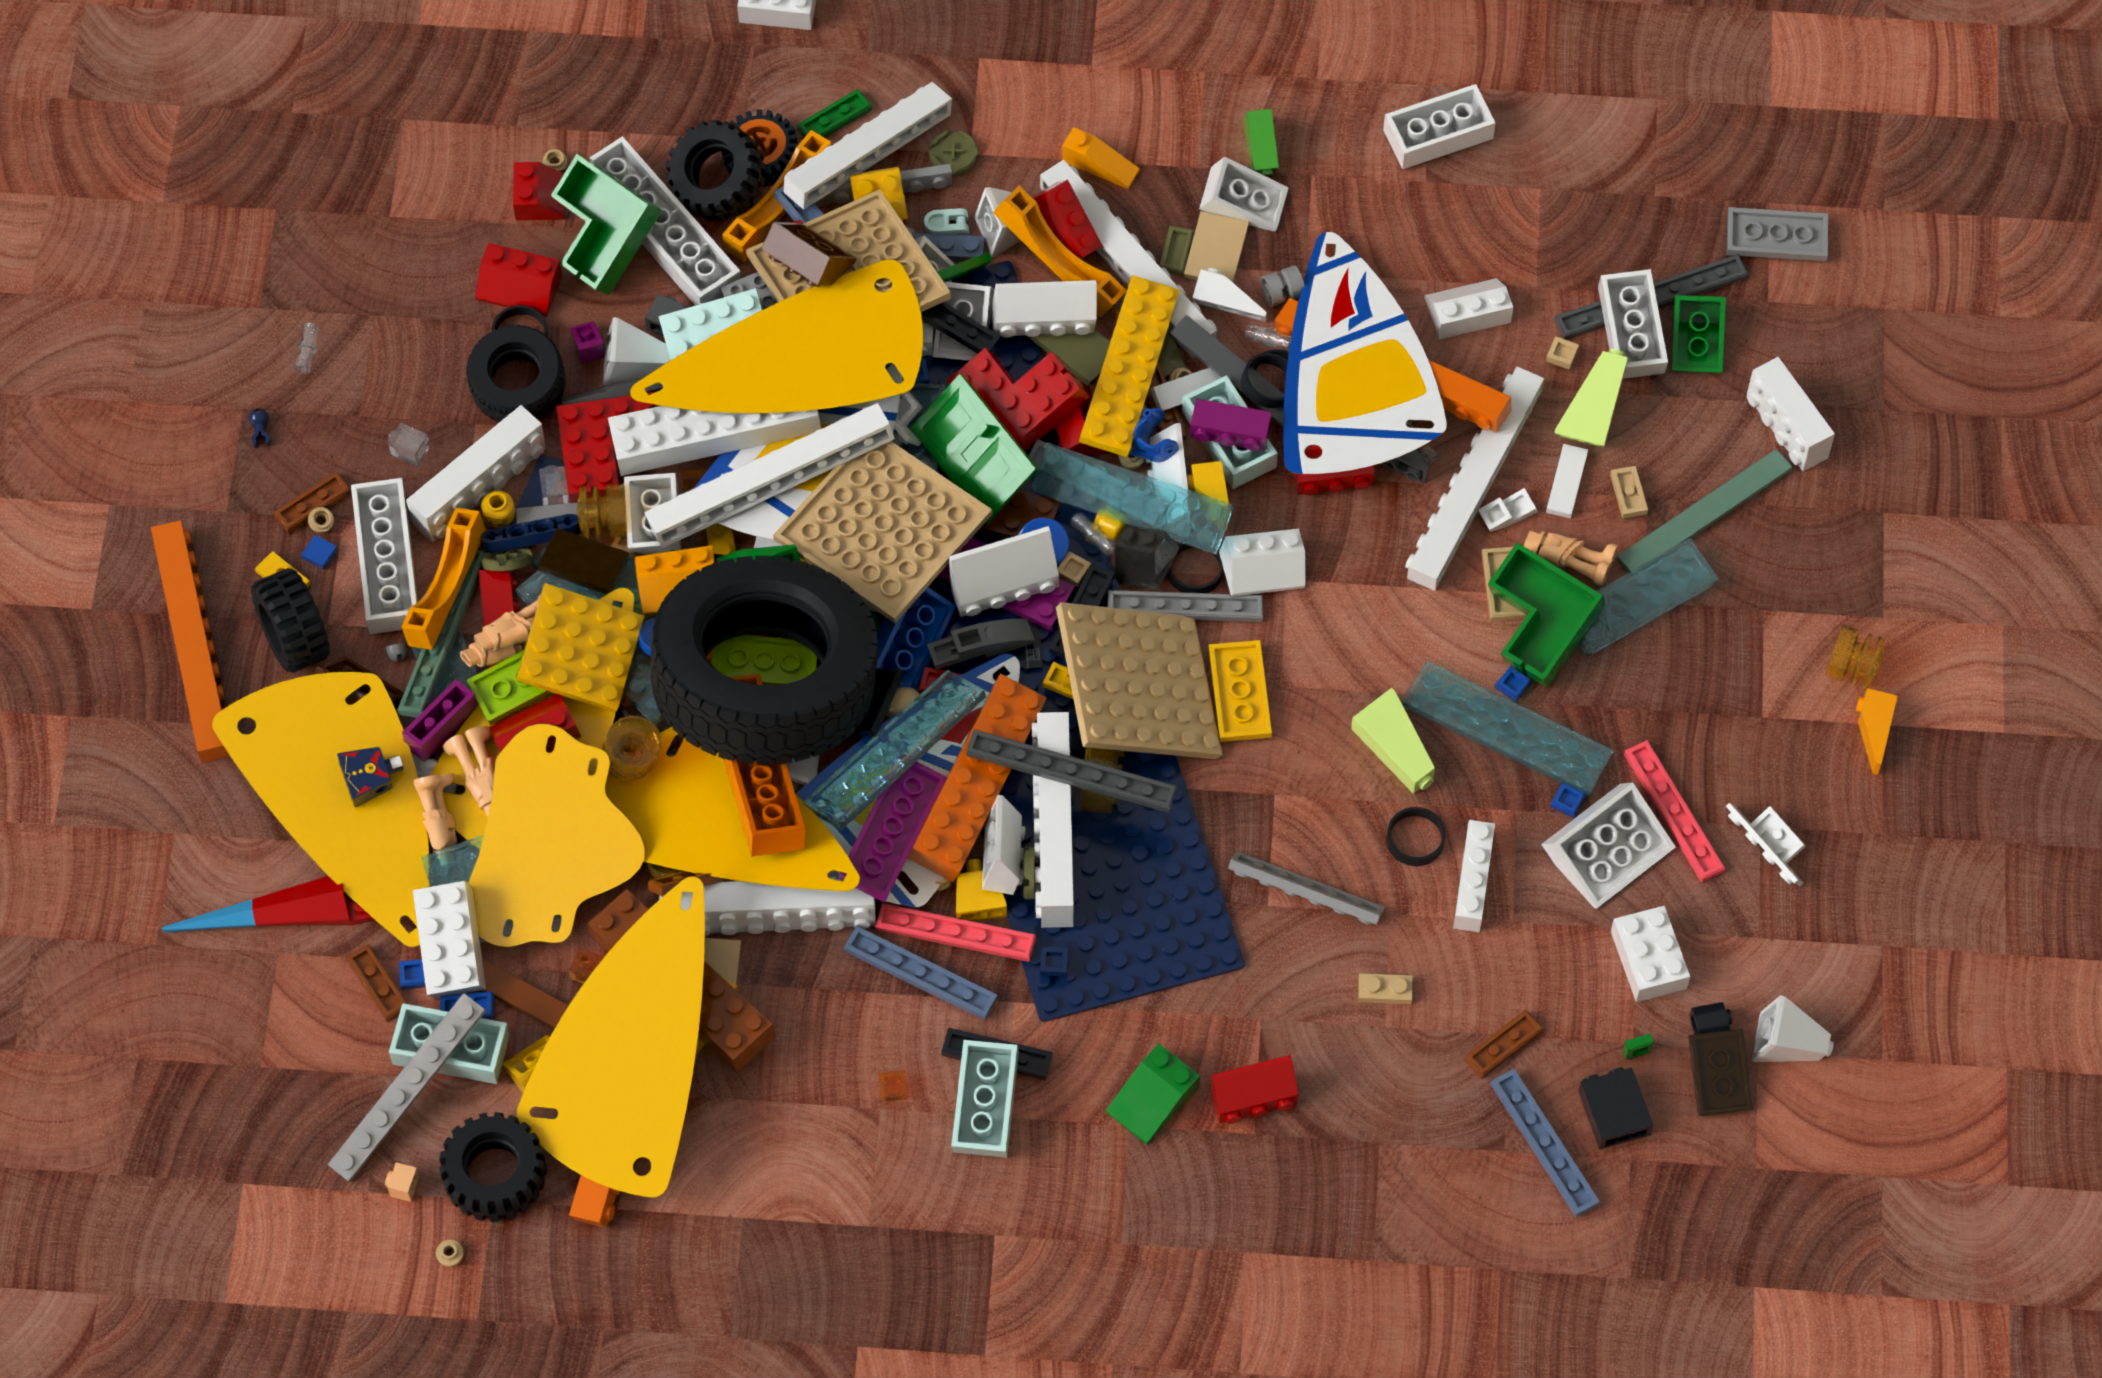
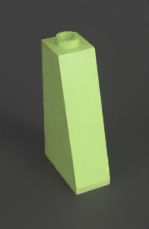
M1609 348V352L1603 351L1557 425L1554 433L1556 436L1605 448L1628 362V357L1623 356V351Z
M1390 688L1352 718L1351 729L1397 778L1415 794L1418 790H1425L1432 784L1435 767L1398 695L1393 688Z

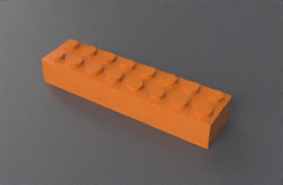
M1000 673L907 859L954 882L1011 771L1010 768L966 756L972 733L975 729L1025 743L1032 729V723H1035L1037 713H1040L1047 699L1045 696Z
M760 674L730 677L749 684L763 685ZM737 758L734 761L724 759L751 857L803 850L805 825L787 765H776L775 761H773V765H757V760H754L753 764L737 762Z

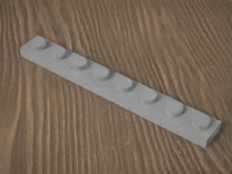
M463 993L327 1165L351 1182L486 1010Z

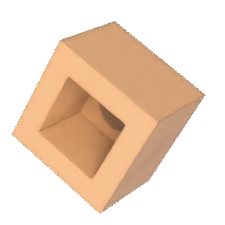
M395 1163L393 1171L389 1170L385 1181L390 1197L409 1202L412 1201L420 1178L417 1168Z

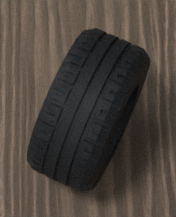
M510 325L509 327L504 326L497 330H492V332L487 333V336H483L478 341V344H475L467 361V380L474 402L486 416L494 419V421L501 422L520 405L537 420H540V418L548 415L554 409V406H557L563 395L565 371L560 352L551 338H548L546 334L538 331V329H532L530 326ZM512 360L530 361L538 366L540 370L538 377L530 386L517 391L504 390L496 386L492 379L500 366Z

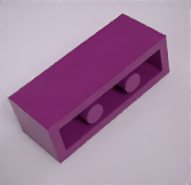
M1196 399L1190 424V437L1202 442L1213 441L1225 446L1235 445L1252 451H1265L1272 412Z
M458 680L449 685L402 732L403 740L409 745L411 752L425 762L464 724L476 709L475 693Z

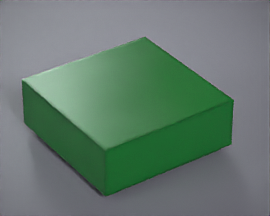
M1651 1034L1625 1041L1623 1047L1625 1059L1629 1060L1650 1053L1654 1042Z

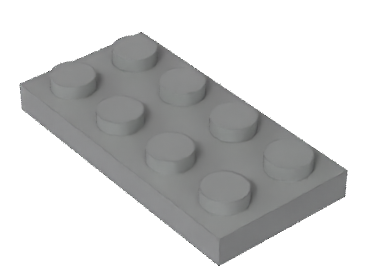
M1728 207L1726 255L1738 254L1739 256L1827 261L1828 213Z

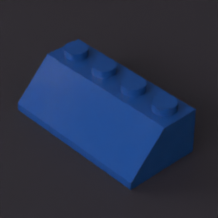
M927 587L896 623L884 617L877 632V668H900L905 675L899 688L910 687L917 690L925 666L928 667L931 660L927 644L941 640L956 605Z

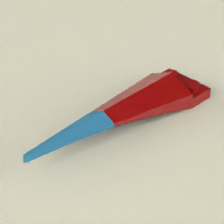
M329 876L176 922L164 926L162 930L164 932L250 926L356 925L375 921V919L344 892L343 883L337 885Z

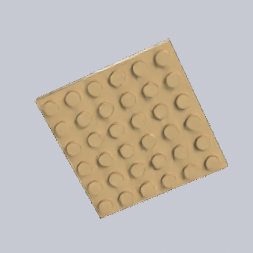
M880 189L803 224L857 258L855 264L844 274L883 260L893 259L901 263L909 276L921 312L951 299V292ZM764 242L746 250L749 260L777 302L814 287L806 281L807 278L803 275L790 272L786 264L771 260L769 254L761 249ZM881 278L875 282L874 286L879 292H887L891 289L892 282L889 279Z
M890 441L835 467L773 536L774 540L782 546L795 544L799 557L802 560L840 578L841 582L844 581L854 589V592H857L866 604L896 623L949 564V556L958 554L991 517L992 509Z
M1063 602L1056 607L1083 747L1218 759L1223 755L1194 618L1175 614Z

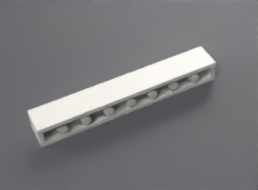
M933 82L920 87L914 94L906 99H901L892 108L884 110L879 116L870 122H865L856 131L845 135L834 145L826 147L820 154L809 158L798 168L790 170L784 176V193L803 210L848 182L850 180L849 175L862 173L951 115L952 98Z

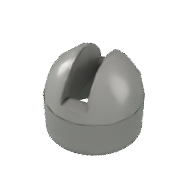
M406 642L385 646L387 655L392 661L397 662V654H399L401 660L405 659L407 655Z

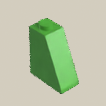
M1272 109L1247 111L1243 117V125L1251 170L1264 176H1271L1273 171H1277L1279 168Z

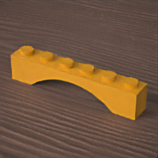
M812 130L796 147L785 170L770 191L752 209L738 216L722 234L725 251L743 262L747 260L746 250L760 244L768 235L773 222H779L786 213L785 209L774 198V191L784 186V176L790 170L804 164L809 158L823 152L826 147L831 145V141Z
M1020 185L993 212L1062 281L1096 280L1097 315L1100 318L1127 292L1110 273L1087 264L1068 250L1047 225L1037 202Z
M455 508L446 528L443 552L435 577L423 598L410 607L401 626L409 647L433 650L479 548L481 535L486 531L479 511Z

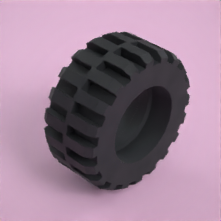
M711 120L709 125L705 121L697 124L698 128L694 129L691 126L685 131L687 134L683 138L679 136L675 141L678 143L676 148H671L669 152L672 158L666 164V169L670 172L666 177L671 185L670 190L683 205L700 217L704 216L710 220H714L716 217L719 220H725L729 218V214L735 217L741 214L740 210L742 208L748 209L752 205L750 201L753 198L757 199L761 193L758 189L759 186H764L765 178L762 176V173L766 172V164L762 162L764 159L763 153L751 137L732 123ZM717 152H732L734 166L729 178L717 188L701 189L699 185V172L706 159Z
M287 568L255 581L251 587L255 611L265 633L264 635L276 659L281 663L282 668L287 672L295 673L326 660L330 654V644L325 626L307 585L303 582L302 577L298 575L297 571Z
M495 1112L494 1116L488 1117L487 1113L479 1114V1119L473 1120L470 1117L464 1120L465 1126L462 1128L456 1126L452 1130L453 1138H446L443 1144L445 1151L440 1153L439 1159L441 1163L439 1167L441 1177L451 1202L455 1207L460 1206L461 1212L465 1215L470 1216L473 1213L475 1219L484 1221L485 1217H490L491 1222H499V1217L507 1216V1220L515 1217L514 1213L520 1210L521 1213H524L528 1210V1202L535 1203L539 1197L538 1190L544 1188V1176L547 1173L543 1149L539 1144L540 1141L536 1133L529 1134L531 1127L525 1122L520 1124L517 1117L509 1115L507 1119L500 1112ZM504 1149L512 1152L518 1158L519 1165L517 1170L507 1181L501 1184L486 1186L478 1184L469 1178L468 1168L470 1163L477 1155L486 1150Z

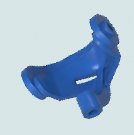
M1161 408L1146 409L1143 412L1144 417L1139 420L1134 428V438L1130 453L1153 462H1164L1179 450V446L1176 441L1171 439H1165L1156 445L1148 444L1152 431L1164 420L1165 413Z

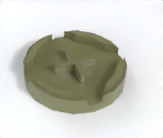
M944 131L938 134L930 143L929 159L931 165L950 164L952 176H959L969 172L977 162V144L970 135L963 131Z
M524 547L516 548L515 552L508 550L495 553L487 552L482 558L483 569L489 571L515 570L533 563L532 550Z
M1025 846L1024 848L1025 900H1034V846Z

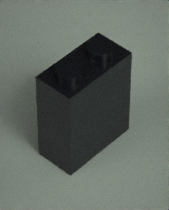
M1623 1067L1615 1068L1602 1076L1597 1074L1590 1075L1580 1082L1578 1092L1599 1150L1651 1136L1653 1123L1632 1067L1628 1069Z

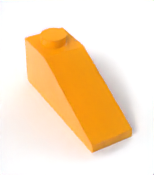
M1075 127L1072 128L1062 145V160H1065L1067 164L1128 190L1140 171L1139 167L1099 138Z
M1867 688L1865 696H1859L1855 711L1860 712L1858 724L1872 773L1878 775L1898 696Z

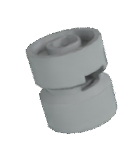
M1295 265L1282 269L1280 274L1272 272L1261 276L1263 293L1271 307L1285 303L1286 298H1299L1301 289L1305 287L1301 273Z

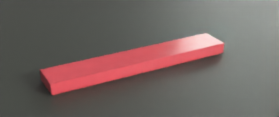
M1648 740L1625 750L1624 756L1701 883L1724 873L1726 868Z
M887 903L881 904L875 925L878 931L1026 962L1031 961L1037 939L1036 935Z

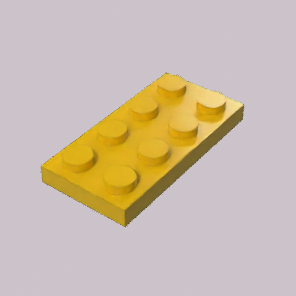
M1260 640L1209 644L1208 650L1220 742L1272 738Z

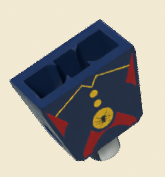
M380 747L337 754L354 807L360 806L390 790L393 787L390 774L404 770L399 755L384 760Z

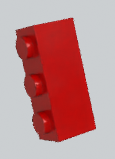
M1068 180L1056 182L1032 196L1054 235L1075 256L1081 259L1103 246Z
M488 243L480 263L475 299L504 307L525 305L538 310L543 316L547 317L562 278L560 260Z
M1081 383L1090 397L1054 427L1060 438L1058 444L1063 452L1075 458L1109 454L1111 452L1079 442L1093 398L1090 387Z
M1309 445L1305 448L1304 453L1308 458L1316 459L1322 455V449L1318 445ZM1374 465L1335 473H1294L1298 495H1315L1318 492H1340L1343 489H1365L1368 486H1373L1375 472Z
M555 694L489 727L500 753L516 734L528 726L536 724L557 726L574 739L582 737L562 696L559 694ZM553 735L548 738L546 745L547 753L554 750L556 737Z
M1291 1055L1212 1074L1211 1098L1219 1124L1225 1122L1227 1124H1234L1245 1117H1262L1269 1111L1277 1109L1279 1111H1286L1297 1105L1298 1089Z

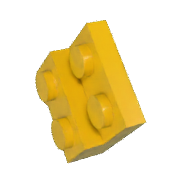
M899 167L849 175L853 201L880 189L901 221L903 222L904 219H908Z

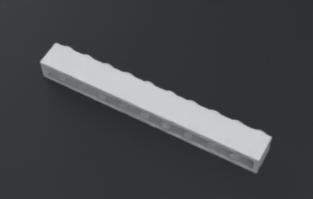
M1062 160L1040 175V188L1042 191L1056 182L1064 180L1070 182L1103 245L1096 251L1127 286L1131 276L1135 275L1180 290L1168 326L1170 331L1177 326L1185 315H1188L1216 338L1217 327L1210 319L1207 320L1202 315L1200 307L1186 297L1184 289L1171 280L1170 274L1164 267L1160 268L1153 254L1143 249L1137 236L1133 233L1130 234L1126 230L1121 218L1115 217L1110 212L1108 204L1095 195L1094 189L1088 182L1084 183L1074 166H1069L1065 160ZM1178 343L1192 359L1196 357Z
M1519 367L1515 368L1512 375L1508 374L1503 383V388H1505L1503 393L1511 396L1512 411L1497 433L1490 430H1482L1480 434H1475L1471 442L1472 450L1470 454L1465 453L1461 460L1460 467L1462 469L1459 474L1454 473L1449 484V487H1451L1449 493L1442 495L1438 507H1440L1438 513H1433L1429 519L1427 534H1421L1416 545L1418 548L1416 554L1411 553L1405 566V568H1408L1407 579L1431 590H1436L1543 389V377Z
M876 403L853 415L842 418L836 423L819 429L806 437L795 440L789 445L774 450L757 460L748 462L746 465L727 472L710 482L701 484L699 487L680 494L663 504L654 506L644 513L662 549L884 445L895 438L890 423L879 404Z

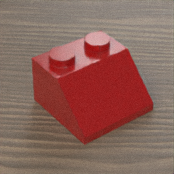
M514 162L513 208L515 219H565L566 207L551 196L564 173L540 162Z

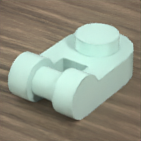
M963 208L930 211L924 218L925 231L929 234L969 235V225L966 224L968 211ZM954 220L956 224H949V221Z

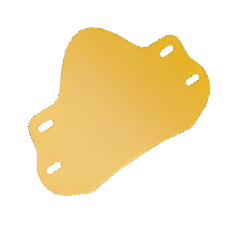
M549 724L528 726L514 736L498 755L495 762L490 811L479 856L468 883L472 885L479 936L496 946L512 947L531 941L563 942L571 934L576 910L581 902L611 890L629 880L640 869L645 859V847L640 834L628 818L606 796L605 785L610 767L609 756L605 751L597 747L578 742L557 726ZM553 735L556 737L555 747L552 753H547V741L549 736ZM592 758H596L598 760L596 773L590 776L588 774L589 763ZM559 914L562 917L560 929L558 932H553L551 929L555 915ZM511 919L513 921L511 935L504 937L503 929L505 922Z

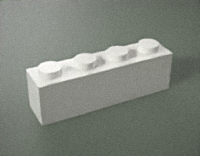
M1469 820L1454 929L1480 932L1495 823Z

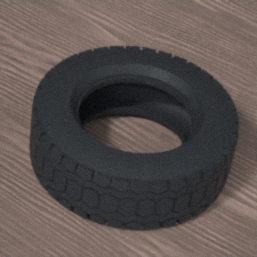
M752 556L737 557L736 562L733 558L719 561L718 566L716 563L701 568V571H695L687 576L686 579L680 581L664 598L657 611L651 641V687L654 700L661 715H663V718L670 727H673L676 733L683 739L686 737V741L699 748L701 746V750L714 756L718 753L720 758L731 761L737 758V762L753 764L754 760H757V765H773V761L776 762V765L792 763L793 758L795 762L809 759L811 755L815 757L827 752L828 749L831 750L842 743V740L845 741L859 727L870 708L875 688L878 656L875 623L867 605L864 604V601L857 592H854V589L844 581L841 582V579L830 572L826 573V570L815 565H811L808 568V563L793 559L792 563H790V558L777 556L774 557V560H771V556H755V560H753ZM750 634H769L789 638L807 646L819 658L821 664L813 673L799 681L780 685H756L723 675L710 663L706 656L718 644L730 638Z

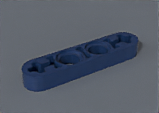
M565 514L489 529L481 535V541L486 552L495 553L550 542L556 528L579 535L582 527L577 515Z

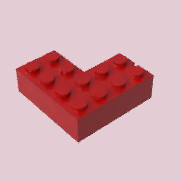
M984 348L947 380L951 384L959 374H963L1025 452L1036 443L1037 439L1040 440L1090 397L1065 362L1052 351L1018 381H1015L997 356Z
M630 395L556 406L570 503L593 501L591 489L595 488L598 500L621 498L616 453L608 417L654 408L659 405L636 401Z

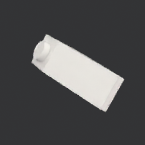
M1207 268V271L1200 270L1193 294V302L1255 320L1267 321V312L1225 275H1221V271L1213 268Z

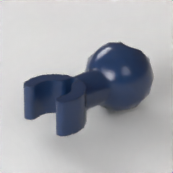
M262 408L253 409L249 414V422L255 427V434L252 436L254 448L258 447L257 441L260 439V435L266 440L267 446L271 445L269 435L265 432V425L268 423L269 415Z

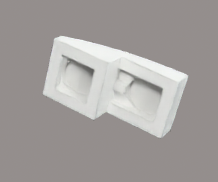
M1525 488L1504 500L1499 497L1478 509L1490 532L1515 524L1538 512Z

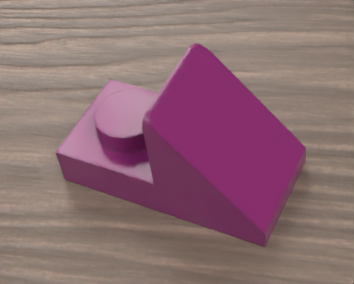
M594 321L570 327L581 363L605 357L603 340Z

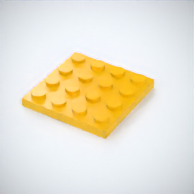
M545 583L516 681L616 713L644 615Z

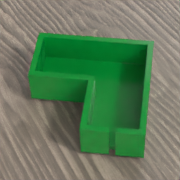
M576 154L551 196L586 222L560 264L574 275L579 276L581 280L595 290L610 295L662 210L592 159Z
M1516 542L1488 583L1492 594L1527 615L1501 652L1504 661L1522 673L1526 671L1528 677L1548 688L1606 605L1603 595Z

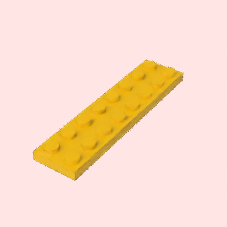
M1135 275L1131 276L1079 438L1080 443L1128 457L1134 438V428L1141 416L1178 298L1179 289Z

